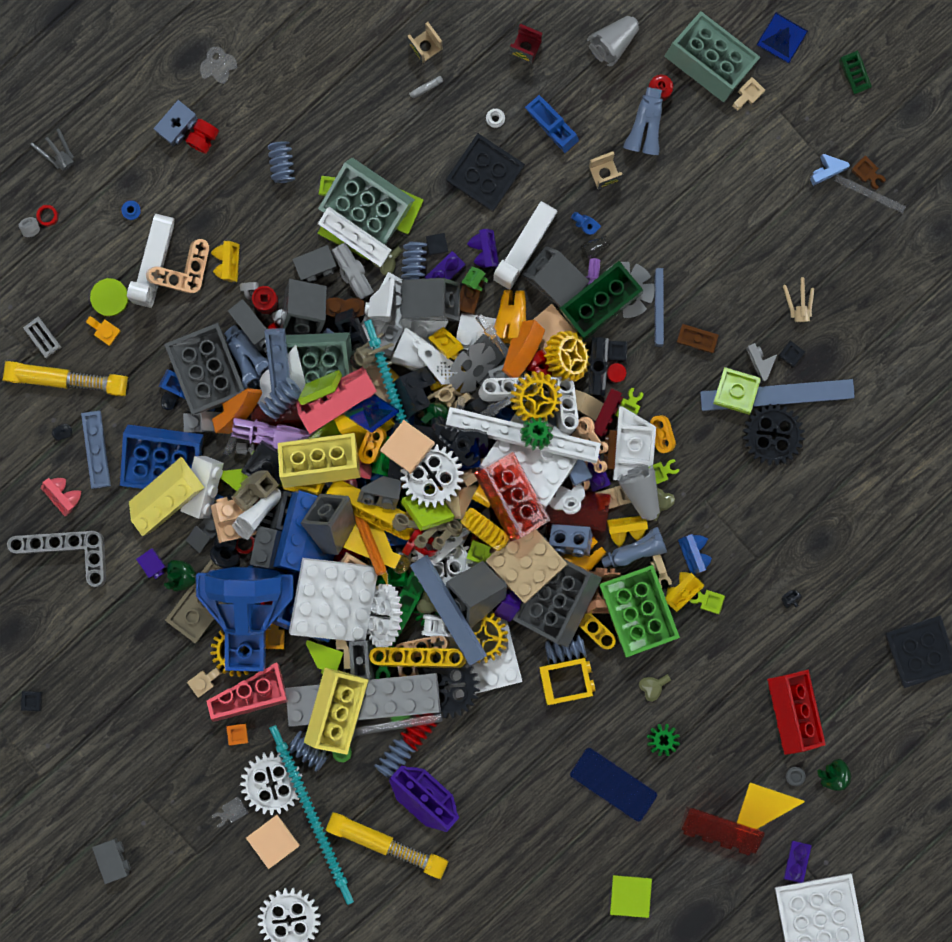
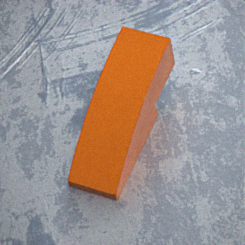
M535 319L522 321L518 337L511 339L502 369L509 378H519L531 362L542 341L545 329Z
M247 388L223 403L224 412L212 418L215 433H232L234 418L246 420L257 405L262 395V390Z

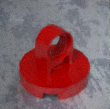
M415 529L402 553L409 556L412 549H415L424 556L432 557L438 550L434 548L431 551L426 547L418 548L414 541L418 535H422L424 532L420 531V529ZM431 536L428 539L427 544L432 545V542L435 538Z

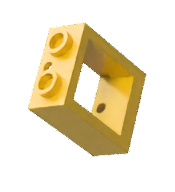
M585 658L539 667L547 705L593 696L592 692L596 691L594 681L589 679L588 673L592 672L590 661H586ZM581 664L587 692L554 699L548 670Z

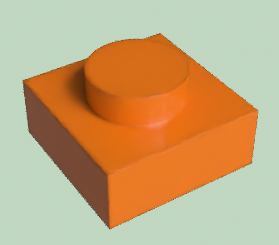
M246 724L226 726L229 745L249 743Z

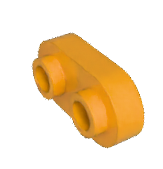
M664 415L653 417L650 423L656 426V449L661 453L673 451L676 442L669 419Z
M378 427L372 432L369 430L366 432L358 453L359 459L365 464L376 462L380 456V449L385 444L387 438L386 432L382 427ZM376 433H379V439L376 438ZM369 451H372V457L369 456Z

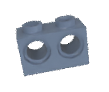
M552 524L549 544L560 556L565 554L575 557L590 556L593 534L590 527ZM560 539H565L564 542L557 543ZM580 540H583V541H584V542H583L582 544H580V545H577V544H576V543H577L578 541H580Z

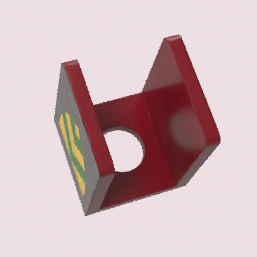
M520 24L517 38L514 44L510 45V55L532 64L542 42L543 33ZM528 42L531 45V50L528 51L521 48V44Z

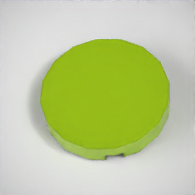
M110 278L96 283L90 294L92 307L99 314L109 317L123 312L129 300L126 287L120 281Z

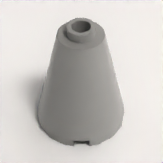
M625 16L592 33L587 38V41L590 40L591 42L589 45L590 50L600 62L605 60L608 62L607 66H613L639 31V22L634 17Z
M648 465L631 469L627 471L628 475L625 477L621 474L617 478L618 483L641 518L647 521L657 518L660 509L653 465L650 468Z

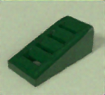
M858 50L840 58L839 62L854 95L872 87ZM855 59L854 63L847 64L848 61ZM858 66L859 69L850 72V69ZM861 73V77L853 80V76ZM864 80L865 84L856 87V83Z

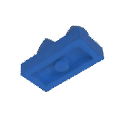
M691 534L678 539L690 573L697 574L705 571L712 558L699 552L708 540L704 536Z

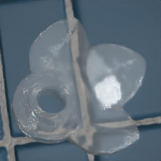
M220 47L210 48L207 52V59L200 66L202 78L206 79L213 75L219 83L225 84L229 78V70L237 69L236 59L232 55L225 54L224 50ZM214 54H219V59H213Z

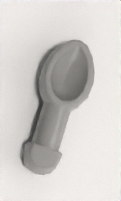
M438 76L409 93L410 97L416 98L441 84L443 78Z

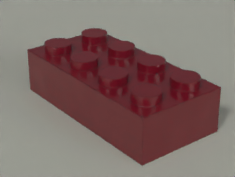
M612 388L594 424V432L600 439L602 436H605L608 430L606 426L611 424V416L615 415L618 409L616 405L620 404L623 398L621 392Z

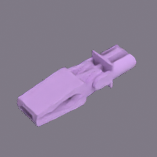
M234 418L231 437L250 440V444L252 442L260 444L263 440L272 445L273 448L278 449V443L305 440L314 432L309 434L306 430L282 424L272 426L268 423L259 422L257 419L253 422Z

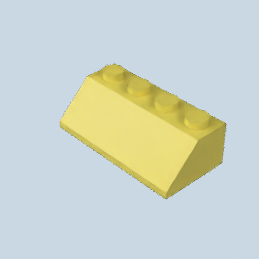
M355 433L278 443L279 477L284 488L361 478Z
M182 457L129 501L131 522L142 536L156 530L205 488Z
M324 669L304 739L305 744L316 749L348 754L368 679L334 669Z

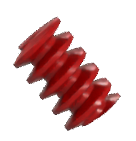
M433 713L415 715L417 721L410 720L413 727L406 726L405 728L408 733H400L403 740L416 751L418 749L415 744L420 746L423 744L420 738H428L425 732L432 733L430 726L437 727L434 720L441 721Z

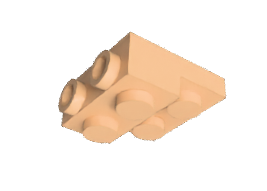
M227 497L217 499L216 503L210 507L219 543L242 538L232 525L236 518L245 511H242L234 500L228 501Z

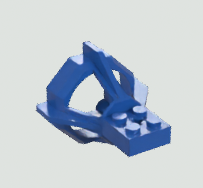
M254 566L231 567L210 570L208 573H197L196 597L223 628L225 633V671H264L266 668V629L293 599V575L284 574L283 571ZM273 601L272 605H255V603ZM219 602H223V603H233V604H219ZM244 646L250 650L247 654H244V651L241 650Z

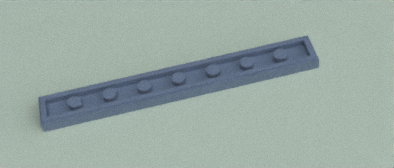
M853 379L758 387L753 407L768 406L769 404L783 405L854 399ZM717 390L700 392L702 411L728 408L713 404Z

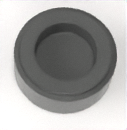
M791 767L787 770L785 777L790 785L800 786L804 783L806 775L801 768Z

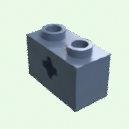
M178 100L153 129L174 147L175 144L178 145L185 137L184 134L188 129H193L198 118L194 112ZM174 123H180L181 126H174Z

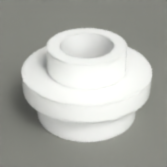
M491 109L486 115L487 124L493 128L502 126L505 121L504 113L500 109ZM498 116L499 120L497 122H494L492 120V117Z

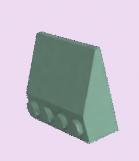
M701 11L675 39L664 56L722 102L727 100L760 59V56Z
M350 158L343 164L318 209L325 212L328 207H331L386 245L415 199L354 158Z
M350 333L286 335L287 352L289 353L295 345L297 346L306 384L337 370H340L342 377L353 372Z

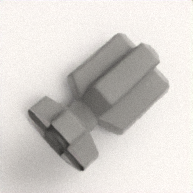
M237 443L236 454L246 455L247 452H250V455H252V452L255 451V444H252L251 447H248L246 443Z

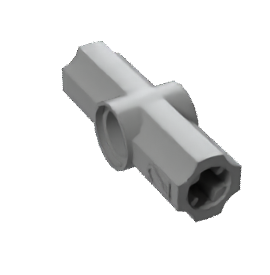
M343 243L332 249L331 253L340 267V275L346 283L350 284L356 297L362 300L374 293L364 275L363 265L359 260H355L347 244Z

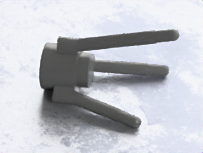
M59 128L57 133L66 153L64 151L60 152L49 137L45 138L57 154L54 157L56 161L34 143H30L57 170L61 169L64 171L74 164V156L70 152Z

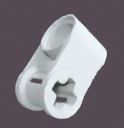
M423 615L425 623L422 635L452 637L451 633L446 631V625L440 616Z

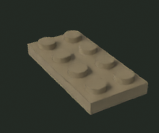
M211 559L201 573L224 568L217 566ZM196 582L187 590L165 619L166 622L195 644L215 620L196 597Z

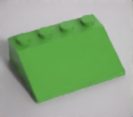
M653 565L599 584L625 657L680 638Z

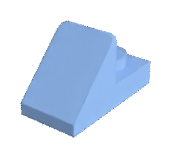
M822 154L820 158L825 170L823 167L815 170L810 181L814 186L847 170L850 165L843 160Z

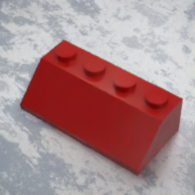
M809 670L767 679L784 755L804 752L826 745Z

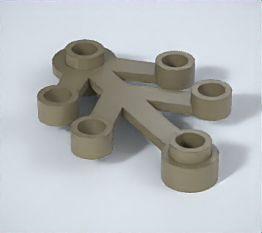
M398 513L392 520V526L397 531H402L406 528L419 529L415 522L409 520L405 514ZM453 519V521L426 529L422 535L416 537L414 544L418 548H424L428 539L436 531H443L444 533L440 537H435L432 542V546L436 550H441L451 536L458 537L461 535L462 524L459 520Z

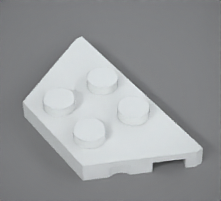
M619 406L613 480H617L621 474L623 476L628 475L627 471L644 465L650 467L653 465L656 426L623 406Z

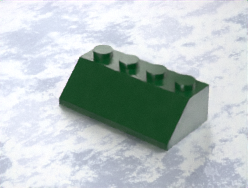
M618 261L559 309L572 328L585 341L641 296L643 289L623 264Z

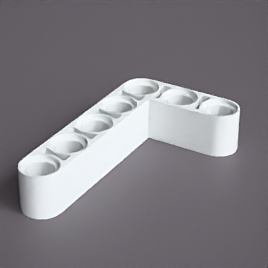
M542 201L539 203L505 261L502 260L494 273V281L511 290L558 211Z
M155 214L137 282L131 281L127 291V298L133 304L152 308L158 285L149 283L146 273L152 267L163 268L175 218ZM157 271L151 273L154 280L161 277V275L157 274Z
M551 377V379L557 381L555 385L564 386L567 391L562 389L557 391L562 394V397L557 398V400L561 401L562 404L568 405L569 409L564 408L562 404H556L559 411H555L557 428L565 434L571 435L579 423L574 382L572 380L569 381L570 378L562 381V377ZM489 378L483 382L478 394L484 401H510L515 396L511 392H507L504 387L510 388L511 391H516L517 388L513 384L519 385L520 382L518 378ZM536 383L531 384L528 389L531 390ZM485 387L490 388L493 392H488ZM543 390L544 396L549 397V390ZM534 395V397L529 396V397L533 398V400H535V399L538 400L539 398H540V399H543V398L539 397L538 395H537V396ZM564 422L570 423L571 427L566 426Z

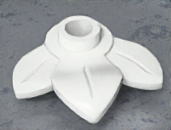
M578 484L572 490L560 486L556 492V497L551 499L549 505L551 508L563 510L567 514L577 513L581 509V501L585 497L583 486Z

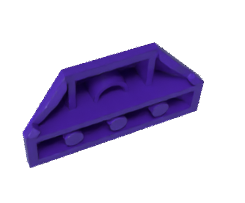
M401 765L389 779L396 800L425 826L447 832L459 819L453 795L425 769Z

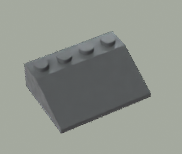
M218 323L164 344L192 415L221 407L223 403L245 390Z
M564 559L568 565L526 604L521 601L520 609L513 620L559 645L569 647L602 577Z

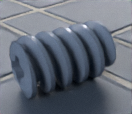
M275 142L268 145V150L271 151L268 155L270 158H273L269 161L270 165H272L270 171L274 173L271 175V179L275 183H287L295 180V177L289 176L294 173V170L289 169L290 166L294 165L293 162H288V159L293 158V155L287 154V152L292 150L291 147H286L289 142Z
M408 242V244L403 245V248L407 250L403 252V256L407 259L402 260V264L406 266L402 267L401 271L406 274H402L401 279L411 280L425 276L420 270L426 268V266L421 265V262L426 261L421 255L427 254V251L422 249V247L427 246V243Z
M286 378L288 385L284 382L280 383L283 389L275 388L277 395L274 392L269 393L272 399L264 398L266 404L263 402L259 403L260 408L269 417L278 419L280 414H284L286 409H289L291 404H295L299 398L301 390L291 378Z
M576 635L575 641L572 639L569 647L555 642L551 646L550 642L546 641L545 650L548 664H550V659H552L554 664H557L558 658L565 662V656L570 661H572L573 655L580 659V653L587 658L584 641L579 635Z
M299 731L289 745L290 754L297 751L296 758L303 755L302 762L305 763L310 760L308 766L312 767L315 764V771L317 772L324 765L330 754L326 756V750L320 751V749L305 744V736L301 738L302 731Z
M394 739L393 741L396 746L389 745L391 753L384 752L386 759L379 758L382 765H374L379 772L389 779L395 773L394 770L400 768L399 764L406 765L404 757L411 758L409 751L416 752L403 739L400 741Z

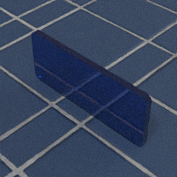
M587 748L570 773L573 779L638 822L643 819L657 798V793L591 748Z

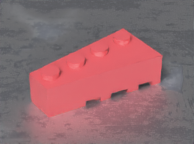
M361 367L342 377L335 392L304 405L296 401L298 415L309 434H311L364 399L372 397L377 392L375 384L366 368Z
M276 662L264 671L256 673L254 676L207 700L211 720L216 722L288 702L279 664Z

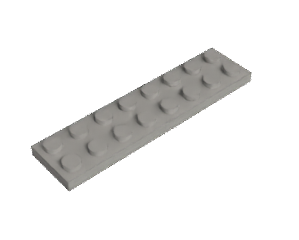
M437 673L368 680L357 720L441 712ZM320 685L285 688L288 699L286 703L289 726L309 725Z

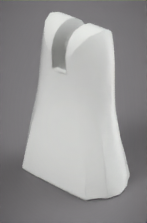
M405 327L391 358L392 363L414 369L425 367L426 364L418 356V349L412 342L416 338L423 344L428 342ZM427 350L425 356L430 358L431 352Z
M276 488L267 498H261L254 506L236 518L232 527L238 535L247 540L252 536L263 518L279 502L281 498L280 490Z

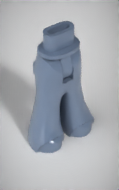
M647 87L646 95H643L633 128L625 140L623 148L640 152L645 125L648 123L642 152L659 155L662 90Z
M233 325L224 333L227 337L226 342L241 370L244 388H257L260 386L262 374L269 369L268 359L256 349L243 330H239L236 325Z
M655 527L640 540L619 547L612 553L608 552L609 556L603 557L601 560L604 568L612 565L613 567L631 564V562L642 557L668 552L659 528Z

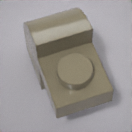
M257 471L240 483L242 486L231 498L242 511H246L259 498H267L279 484L268 471Z

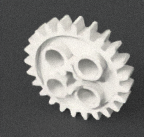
M438 445L435 446V449H431L415 468V470L420 469L424 472L423 477L420 479L413 477L415 470L411 474L405 469L401 470V473L405 474V476L401 477L400 480L406 482L402 485V488H409L406 495L413 494L412 502L419 499V506L425 502L426 508L429 507L430 503H433L434 508H436L438 502L442 506H444V500L451 503V495L457 497L455 490L461 491L458 483H463L464 480L459 478V476L464 475V472L458 471L462 464H456L459 460L458 457L451 458L453 455L452 451L446 454V447L440 451ZM437 458L440 460V464L437 467H431L429 465L431 459ZM422 462L427 465L432 474L437 473L435 477L442 486V491L439 490L433 479L428 480L429 475L421 465ZM449 474L451 476L450 482H441V476ZM426 486H434L435 492L430 495L424 492Z
M436 531V532L432 535V537H433V538L439 537V536H441L444 532H443V531H440V533L438 534V532ZM452 538L448 540L450 543L455 542ZM465 540L452 551V554H448L443 559L445 561L444 564L439 562L434 566L438 570L445 586L447 581L470 569L468 565L473 563V561L466 558L468 554L466 550L469 549V546H463ZM414 549L411 552L415 555V557L411 558L412 562H416L418 557V551ZM450 564L456 567L457 572L450 570Z
M379 584V586H375L367 635H370L369 640H372V644L376 645V647L392 646V642L396 641L395 636H399L397 630H401L399 622H402L400 615L403 614L400 611L402 604H399L401 597H397L398 591H395V587H392V585Z
M271 751L270 757L263 753L262 759L256 755L255 763L251 760L249 761L251 768L244 767L247 774H241V777L246 779V781L240 782V785L246 786V788L241 790V793L248 794L244 800L251 799L249 806L251 807L255 804V811L263 808V814L267 810H270L271 815H273L274 810L281 814V808L288 811L287 805L294 806L293 799L299 800L297 798L298 795L295 793L296 788H293L294 783L290 782L292 778H289L288 775L290 774L286 772L287 767H284L285 763L279 757L280 752L277 754V757H274L273 751ZM266 767L270 768L273 781H277L275 783L277 800L273 797L271 786L266 785L269 783ZM282 767L284 773L281 776L274 775V768ZM257 772L265 774L266 777L263 781L255 780L254 776ZM282 785L289 787V792L285 795L278 792L279 787ZM264 790L271 794L267 800H262L259 796Z
M284 888L283 894L277 890L276 897L272 894L269 895L271 901L264 900L267 907H260L264 914L258 915V918L263 919V921L258 923V926L264 927L260 933L267 934L264 940L270 938L271 942H309L308 938L315 939L312 932H319L315 925L321 924L320 921L316 920L321 914L315 913L319 906H312L315 900H307L309 894L303 897L302 890L296 894L295 888H292L290 893H288L287 888ZM296 903L301 904L303 907L302 913H295L292 909L293 905ZM280 906L284 911L283 915L276 916L273 912L274 907ZM288 915H290L291 918H296L300 916L307 917L303 920H293L291 924H289L288 921L275 924L272 923L273 920L286 919ZM297 923L304 924L305 932H297L295 925ZM278 926L285 927L286 934L283 936L278 935L276 928Z

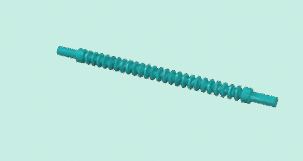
M372 320L364 321L370 338V347H373V350L379 348L381 340L377 338ZM381 351L375 354L377 358L375 362L379 364L377 368H380L379 373H382L383 384H386L384 388L388 390L386 394H389L388 399H391L390 405H393L392 409L397 411L395 420H398V423H402L406 417L403 414L405 410H402L401 399H398L399 394H396L397 389L394 388L396 384L392 382L394 378H391L392 373H389L390 368L387 367L389 363L385 362L387 358L383 356L385 352Z
M271 726L269 729L277 745L275 748L278 753L280 752L279 757L283 758L284 767H287L286 772L290 774L288 777L292 778L290 782L294 783L293 788H296L297 798H300L299 802L303 803L302 808H305L306 818L310 819L308 823H311V828H314L313 833H316L317 843L321 844L319 848L323 849L322 854H325L324 858H327L326 863L330 865L328 868L332 869L330 873L334 874L335 884L340 888L346 904L349 905L354 901L346 885L348 883L347 879L342 876L344 873L340 872L342 868L338 867L339 862H336L335 852L331 851L333 849L329 846L331 843L327 842L328 837H325L324 827L320 826L322 823L318 821L319 817H316L315 807L311 806L313 802L309 801L308 791L305 792L306 787L302 785L304 782L300 781L302 777L298 776L299 771H296L295 761H292L293 757L289 756L290 751H287L288 745L286 742H283L277 726Z

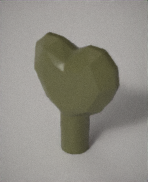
M398 246L389 254L381 267L374 262L372 264L380 268L384 276L388 272L392 274L396 265L395 259L403 251Z
M657 488L661 512L673 506L675 498L674 495L664 493L663 490Z
M424 591L422 599L416 604L417 610L425 614L437 612Z
M668 674L660 679L647 677L640 680L639 687L645 692L646 699L653 702L660 696L662 686L670 682L671 679Z

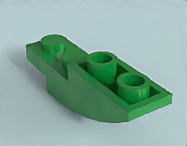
M414 571L410 573L407 579V586H403L398 596L401 597L399 604H402L400 611L403 612L400 615L402 622H399L401 630H397L398 635L402 632L424 591L421 583L418 582L417 576H414Z

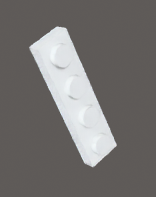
M331 207L326 209L318 223L380 267L392 251Z

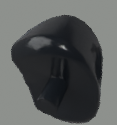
M169 391L165 392L160 402L162 408L172 410L178 396Z
M60 424L52 430V436L56 441L71 437L72 428L68 424Z
M790 590L782 596L781 600L786 609L792 604L797 608L799 606L797 602L802 599V595L797 590Z

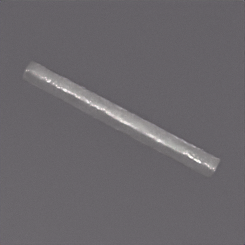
M837 174L834 179L835 182L901 213L906 208V206Z

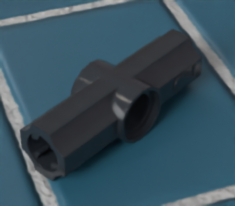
M592 338L588 392L591 396H605L609 342L607 338ZM594 363H602L604 369L601 372L595 371L593 368Z

